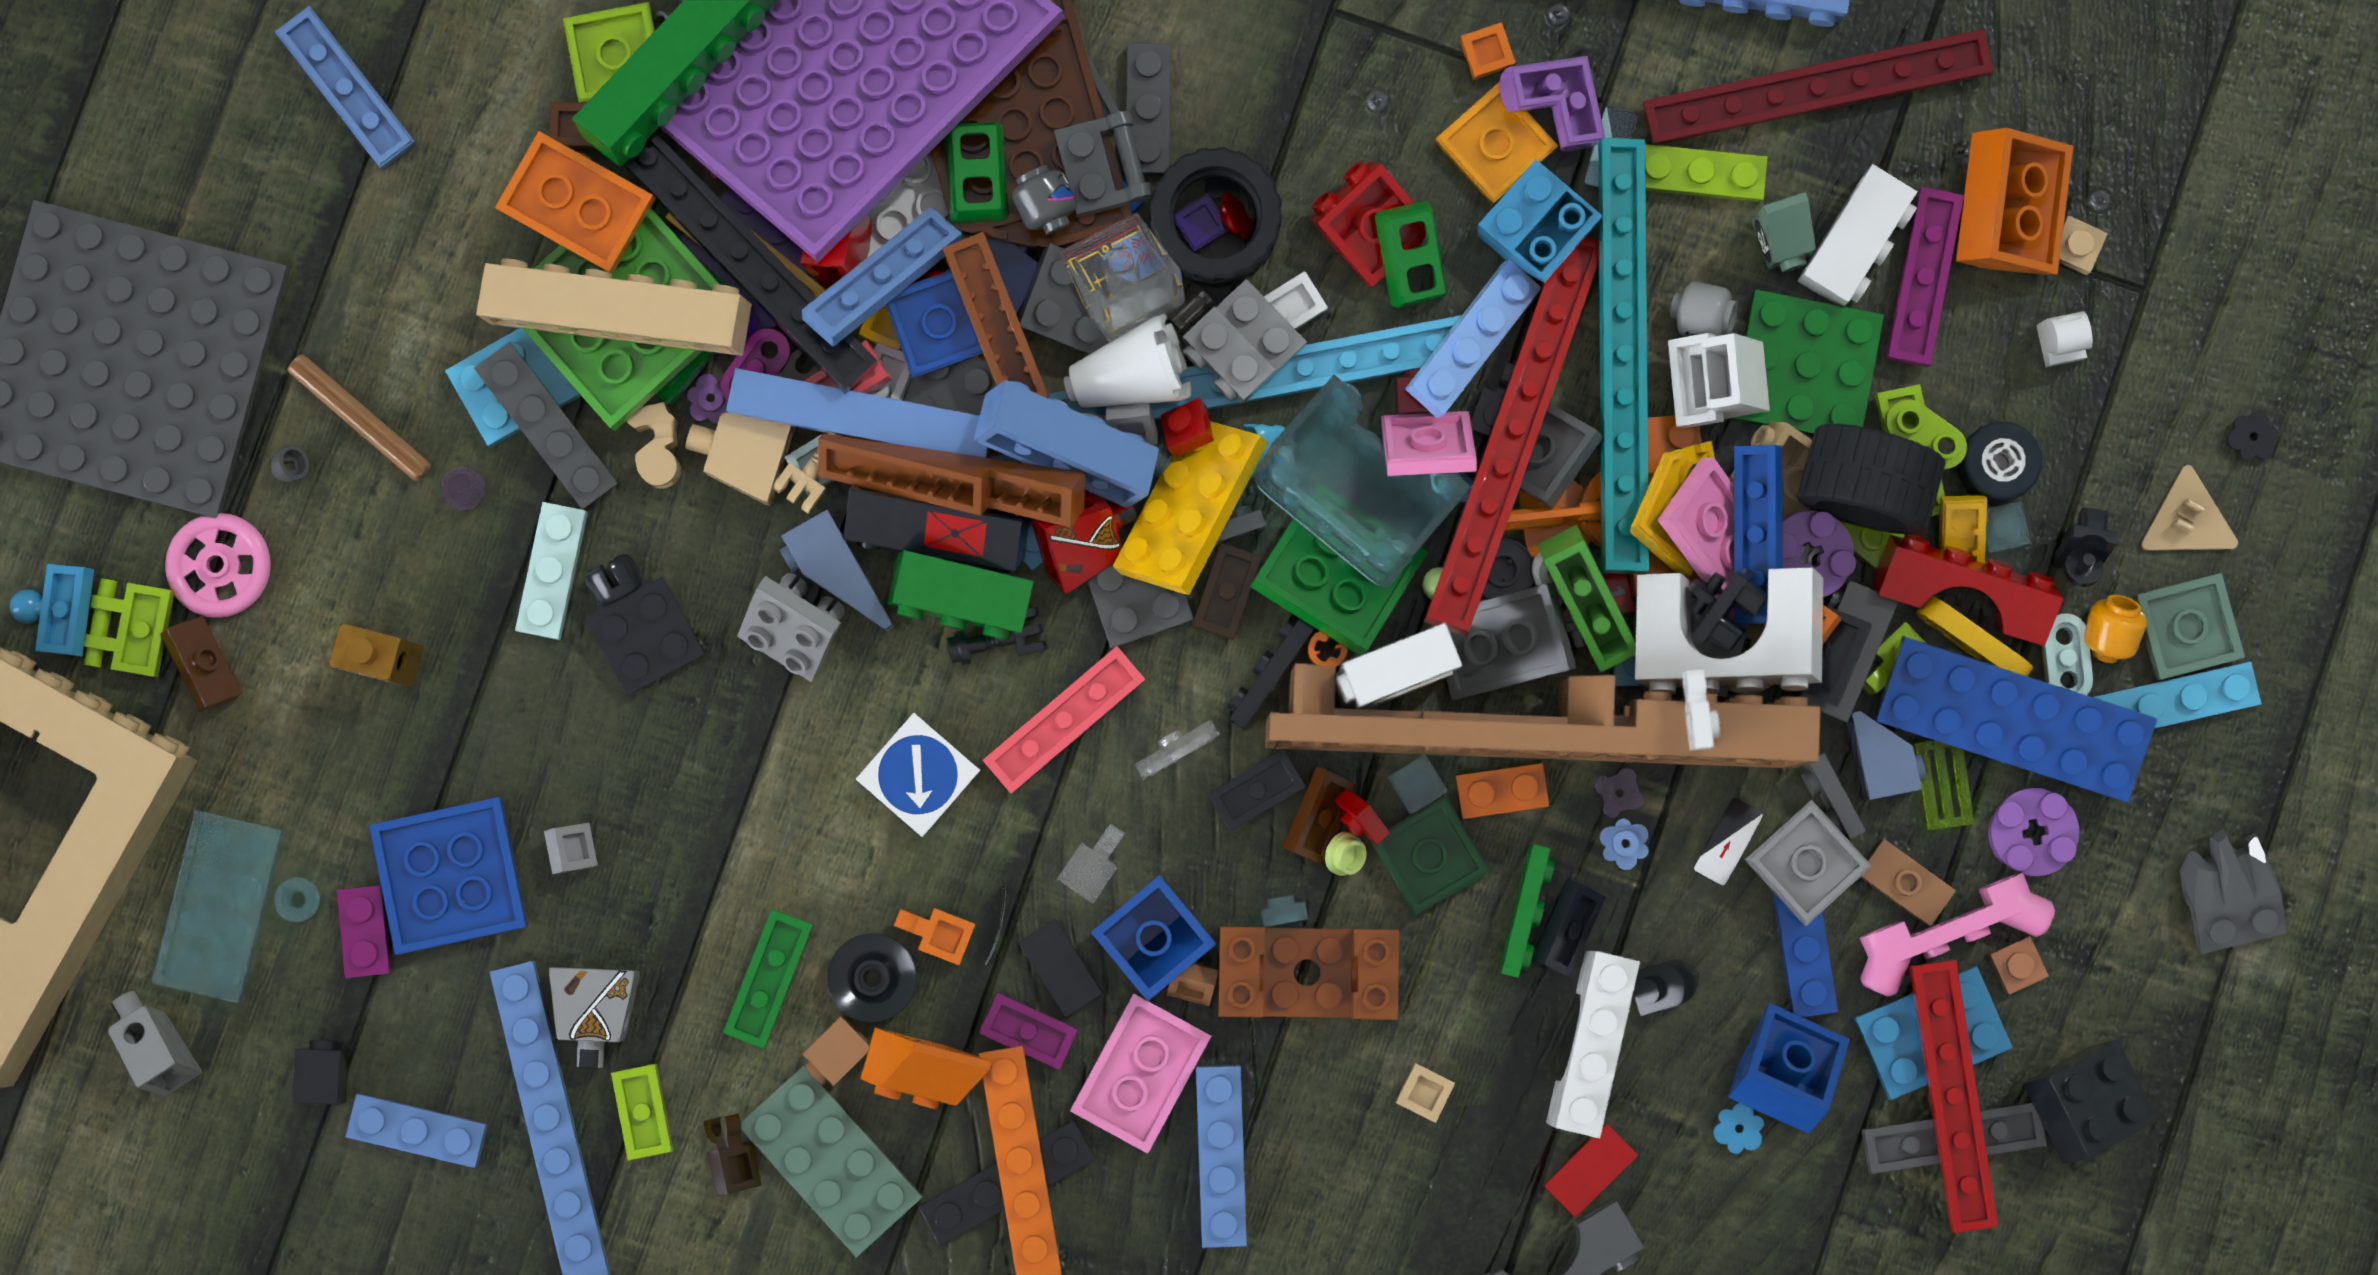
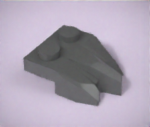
M2221 828L2210 836V857L2203 858L2196 851H2188L2180 869V878L2184 902L2190 907L2196 948L2201 954L2287 933L2280 887L2255 833L2246 837L2242 848L2236 850L2231 846L2224 829Z

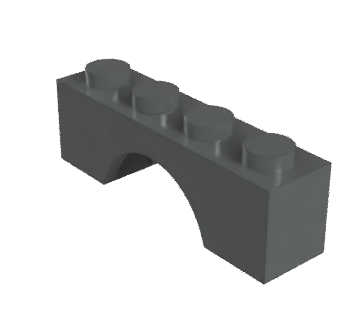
M1610 1199L1574 1221L1576 1230L1574 1251L1567 1264L1554 1275H1600L1612 1267L1616 1272H1619L1639 1259L1636 1253L1642 1250L1644 1246L1616 1200ZM1498 1266L1484 1275L1510 1274Z

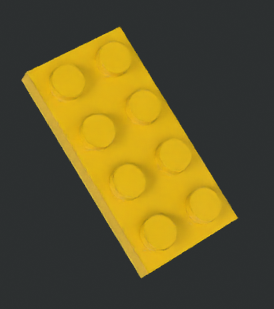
M1210 421L1214 441L1176 458L1171 454L1113 567L1121 575L1190 595L1268 445L1265 439L1259 434Z

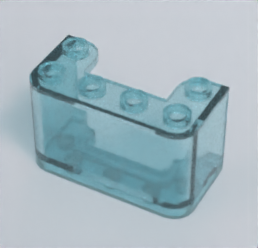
M1333 375L1271 444L1254 472V480L1258 488L1269 499L1364 577L1376 585L1389 587L1452 515L1471 489V486L1463 480L1459 473L1425 474L1424 477L1420 474L1387 476L1383 444L1373 432L1363 429L1356 423L1363 410L1359 392L1352 385L1344 383L1337 376Z

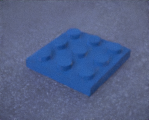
M502 797L369 825L395 955L528 927Z

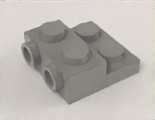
M1245 279L1217 307L1214 306L1183 336V343L1187 346L1183 353L1198 369L1201 370L1205 365L1217 377L1213 384L1229 401L1237 397L1242 404H1245L1307 344V341Z

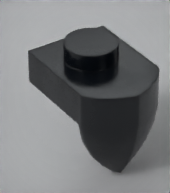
M1672 959L1639 969L1633 995L1640 1016L1678 1006L1689 1001L1697 990L1700 973L1690 963L1681 959Z

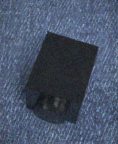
M309 1040V1048L296 1049L292 1103L335 1105L346 1103L349 1049H336L337 1041Z

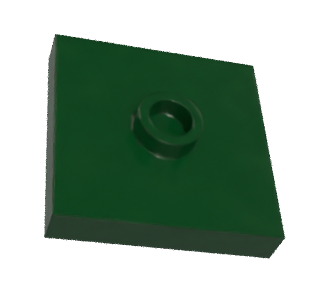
M1446 795L1388 829L1390 834L1378 845L1369 840L1413 916L1490 872Z

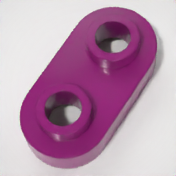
M767 327L752 334L745 344L743 356L737 355L722 376L721 392L727 401L735 368L774 376L778 372L781 373L792 354V344L786 333L778 328ZM766 341H772L777 345L778 353L775 357H768L764 353L763 346Z

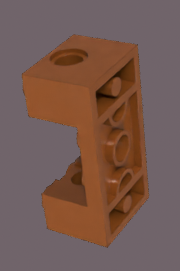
M1219 927L1218 1017L1271 1016L1398 1020L1399 930ZM1306 959L1314 961L1320 970L1318 980L1309 986L1299 984L1294 977L1295 966L1300 961Z

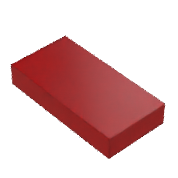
M1605 1123L1602 1127L1600 1138L1591 1137L1543 1186L1576 1218L1638 1154Z

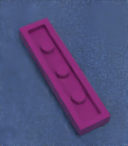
M1926 187L1918 189L1915 203L1917 208L1912 218L1885 359L1927 368L1931 366L1964 195Z

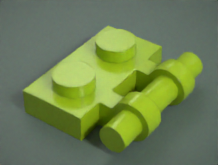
M100 578L97 595H92L90 608H93L94 612L90 633L85 634L83 647H86L83 665L101 668L104 651L114 652L111 670L158 678L165 645L161 633L169 625L174 592L167 589L127 583L124 600L116 599L115 594L118 581ZM112 612L121 613L116 639L107 637Z

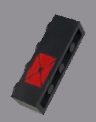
M852 485L848 494L844 540L855 541L859 547L865 549L887 547L897 549L899 553L905 550L922 555L940 557L943 560L964 565L967 563L985 566L986 570L1005 574L1010 571L1016 572L1025 558L1030 518L992 508H987L982 516Z

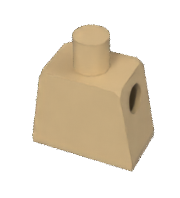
M722 413L716 430L692 424L687 436L685 449L708 455L704 466V472L708 476L765 505L772 506L776 493L772 487L783 471L786 462L784 457L788 455L796 426Z

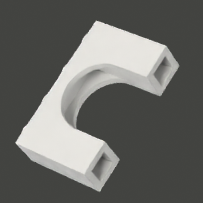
M1813 567L1768 569V617L1764 632L1752 648L1739 656L1729 659H1715L1702 655L1691 637L1692 610L1690 607L1692 606V592L1689 586L1692 582L1681 573L1637 575L1635 680L1644 687L1649 688V692L1675 694L1676 687H1683L1682 673L1704 669L1706 693H1717L1720 691V686H1736L1738 691L1759 692L1763 691L1764 685L1781 684V689L1799 691L1808 689V683H1822L1823 577Z
M1441 624L1343 663L1336 673L1337 679H1335V696L1340 708L1370 709L1453 675L1452 671L1459 669L1462 664L1446 624Z
M1585 951L1575 993L1581 996L1576 1033L1564 1076L1561 1081H1555L1546 1120L1547 1124L1558 1129L1600 1138L1640 961L1598 951Z

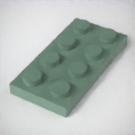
M803 1065L741 1122V1130L857 1258L914 1206L923 1195L826 1087L820 1084Z

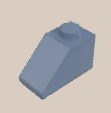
M1861 711L1851 713L1846 724L1862 800L1867 801L1922 790L1921 781L1926 779L1925 766L1922 756L1920 754L1915 755L1913 746Z

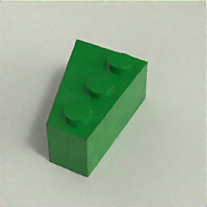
M904 550L895 555L884 606L898 609L897 615L912 619L923 620L924 615L941 618L940 625L966 630L967 624L984 627L983 635L1009 640L1010 633H1022L1034 581Z

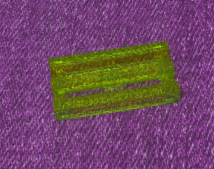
M1936 740L1915 743L1916 752L1922 756L1926 771V779L1921 781L1928 830L1975 824L1964 750ZM1951 747L1962 816L1956 818L1954 817L1944 748ZM1928 750H1934L1944 814V819L1939 820Z

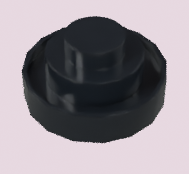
M1501 539L1482 593L1485 599L1489 600L1530 588L1533 583L1532 563L1534 559L1526 547L1516 540Z

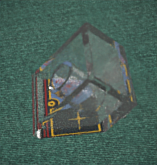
M1137 212L1060 251L1062 260L1088 315L1108 342L1122 336L1152 317L1165 314L1185 303L1181 270Z

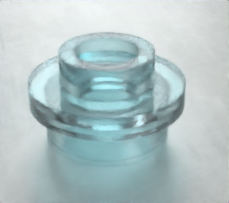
M290 878L277 888L274 903L277 912L284 919L292 922H301L311 918L316 913L320 903V896L316 886L309 880ZM297 891L302 892L305 896V903L300 908H295L291 903V897Z

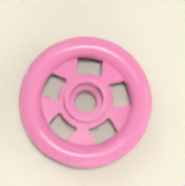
M219 513L217 518L203 515L184 525L172 539L165 560L167 582L177 600L192 612L212 618L232 616L250 607L263 593L271 570L269 550L260 532L248 521L226 513ZM220 530L237 535L232 548L222 543H216ZM197 538L205 544V547L198 553L196 560H193L185 553L190 544ZM240 555H252V574H239ZM215 557H221L224 566L221 571L213 573L210 569V562ZM194 571H196L200 580L205 583V586L196 593L190 588L185 579ZM233 582L237 595L225 600H219L216 588L227 586Z

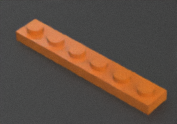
M1022 1045L979 1053L980 1058L992 1062L990 1070L983 1077L1016 1275H1062L1024 1047Z

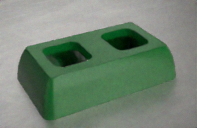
M999 122L958 124L945 136L950 220L955 224L1005 221L1009 217L1004 127ZM985 134L989 137L990 155L987 158L967 160L961 156L960 140L964 135ZM968 178H989L992 181V200L982 203H967L963 196V182Z
M1420 201L1377 212L1375 221L1391 306L1401 308L1443 298L1447 294V287L1432 205L1428 201ZM1422 221L1425 226L1427 242L1423 246L1404 250L1399 234L1400 227L1405 224ZM1430 264L1434 276L1433 287L1418 292H1411L1407 271L1412 267Z

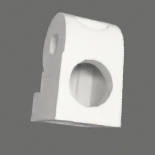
M2084 311L2047 318L2036 325L2046 367L2087 358L2086 350L2092 348L2093 338L2091 325Z

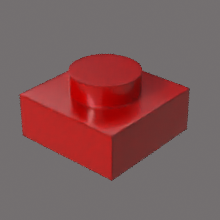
M1200 398L1160 415L1167 449L1175 458L1214 441L1207 406Z
M1348 788L1335 799V802L1345 814L1340 818L1341 822L1356 838L1363 834L1378 845L1390 834L1371 806Z

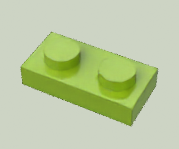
M657 1064L611 1073L627 1159L633 1160L674 1151Z

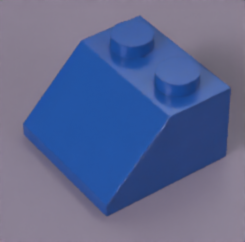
M1160 875L1091 932L1147 1001L1216 945L1215 941Z
M1769 1003L1739 1061L1728 1098L1809 1134L1829 1112L1850 1039Z

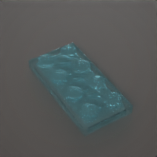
M199 810L194 811L152 979L153 984L230 1002L242 1003L285 830Z

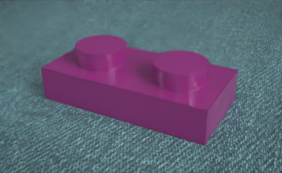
M381 885L337 890L345 978L391 974L392 963L387 912Z
M997 993L979 1034L1008 1047L1023 1045L1025 1055L1060 1070L1078 1029L1003 994Z

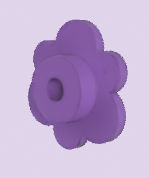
M711 374L701 375L696 382V387L689 389L687 392V398L692 403L690 414L697 421H705L709 418L712 423L718 424L721 414L728 413L726 412L728 401L721 392V379L717 381ZM710 395L715 397L713 402L707 401Z

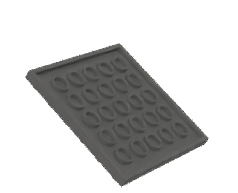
M33 200L0 316V463L202 516L217 518V515L223 511L290 268L287 265Z

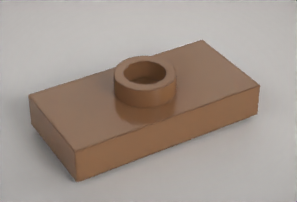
M1885 839L1880 840L1867 859L1872 867L1860 877L1927 926H1931L1956 892L1951 886Z

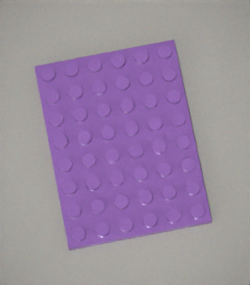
M778 0L765 14L761 25L756 30L748 32L739 41L730 58L723 63H719L706 76L700 90L695 94L689 95L676 108L673 118L666 125L659 126V128L815 261L819 262L1064 19L1062 9L1051 0Z

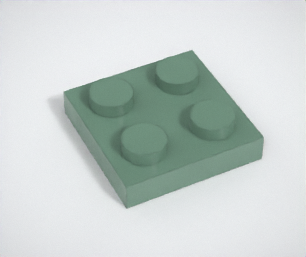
M2222 573L2133 596L2134 601L2141 606V611L2147 619L2144 638L2156 681L2245 658Z

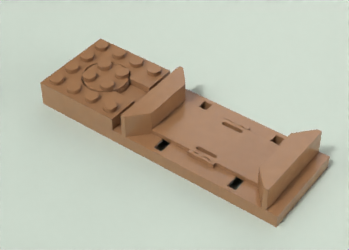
M1295 663L1289 680L1288 713H1270L1266 721L1265 748L1793 769L1819 762L1820 707L1808 706V698L1781 697L1780 700H1774V702H1768L1767 705H1762V696L1737 695L1735 698H1729L1728 701L1717 703V695L1706 694L1710 711H1717L1720 737L1713 739V748L1690 751L1685 714V696L1684 699L1671 701V693L1644 692V700H1629V706L1617 709V715H1614L1615 676H1572L1559 683L1558 717L1334 708L1336 667Z

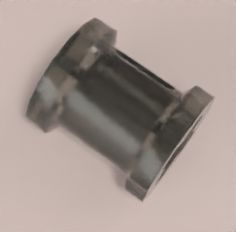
M1193 281L1187 286L1189 290L1171 308L1165 307L1161 311V314L1167 316L1166 320L1172 323L1174 329L1182 337L1214 306L1217 307L1209 295Z

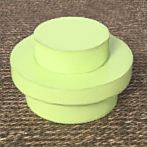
M1351 832L1337 834L1330 841L1326 849L1325 862L1327 868L1339 876L1357 873L1365 863L1367 856L1366 847L1360 838H1356Z

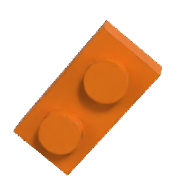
M1543 763L1455 776L1461 820L1550 807Z

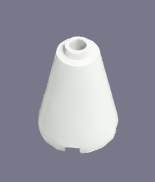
M1162 314L1152 317L1069 366V376L1064 377V385L1070 401H1078L1082 408L1173 402L1191 397V383L1189 381L1182 384L1180 375L1183 370L1188 369L1186 360L1172 323L1164 325L1167 316Z

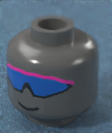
M1044 165L1016 179L1018 186L1012 193V200L1026 228L1030 230L1043 228L1046 235H1049L1070 224L1067 216L1075 211L1077 200L1062 171L1050 170L1048 165Z

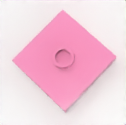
M1446 412L1438 418L1432 413L1381 416L1387 476L1477 472V458L1469 412Z

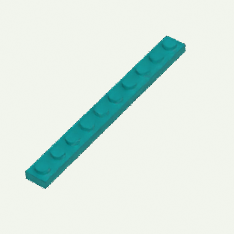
M1601 138L1598 142L1599 213L1603 215L1599 221L1600 434L1603 436L1600 442L1601 573L1646 574L1649 572V549L1630 533L1631 525L1648 489L1645 139Z

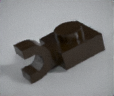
M739 1113L703 1121L707 1137L712 1143L717 1145L718 1149L707 1152L716 1195H727L762 1186L753 1142L742 1144Z

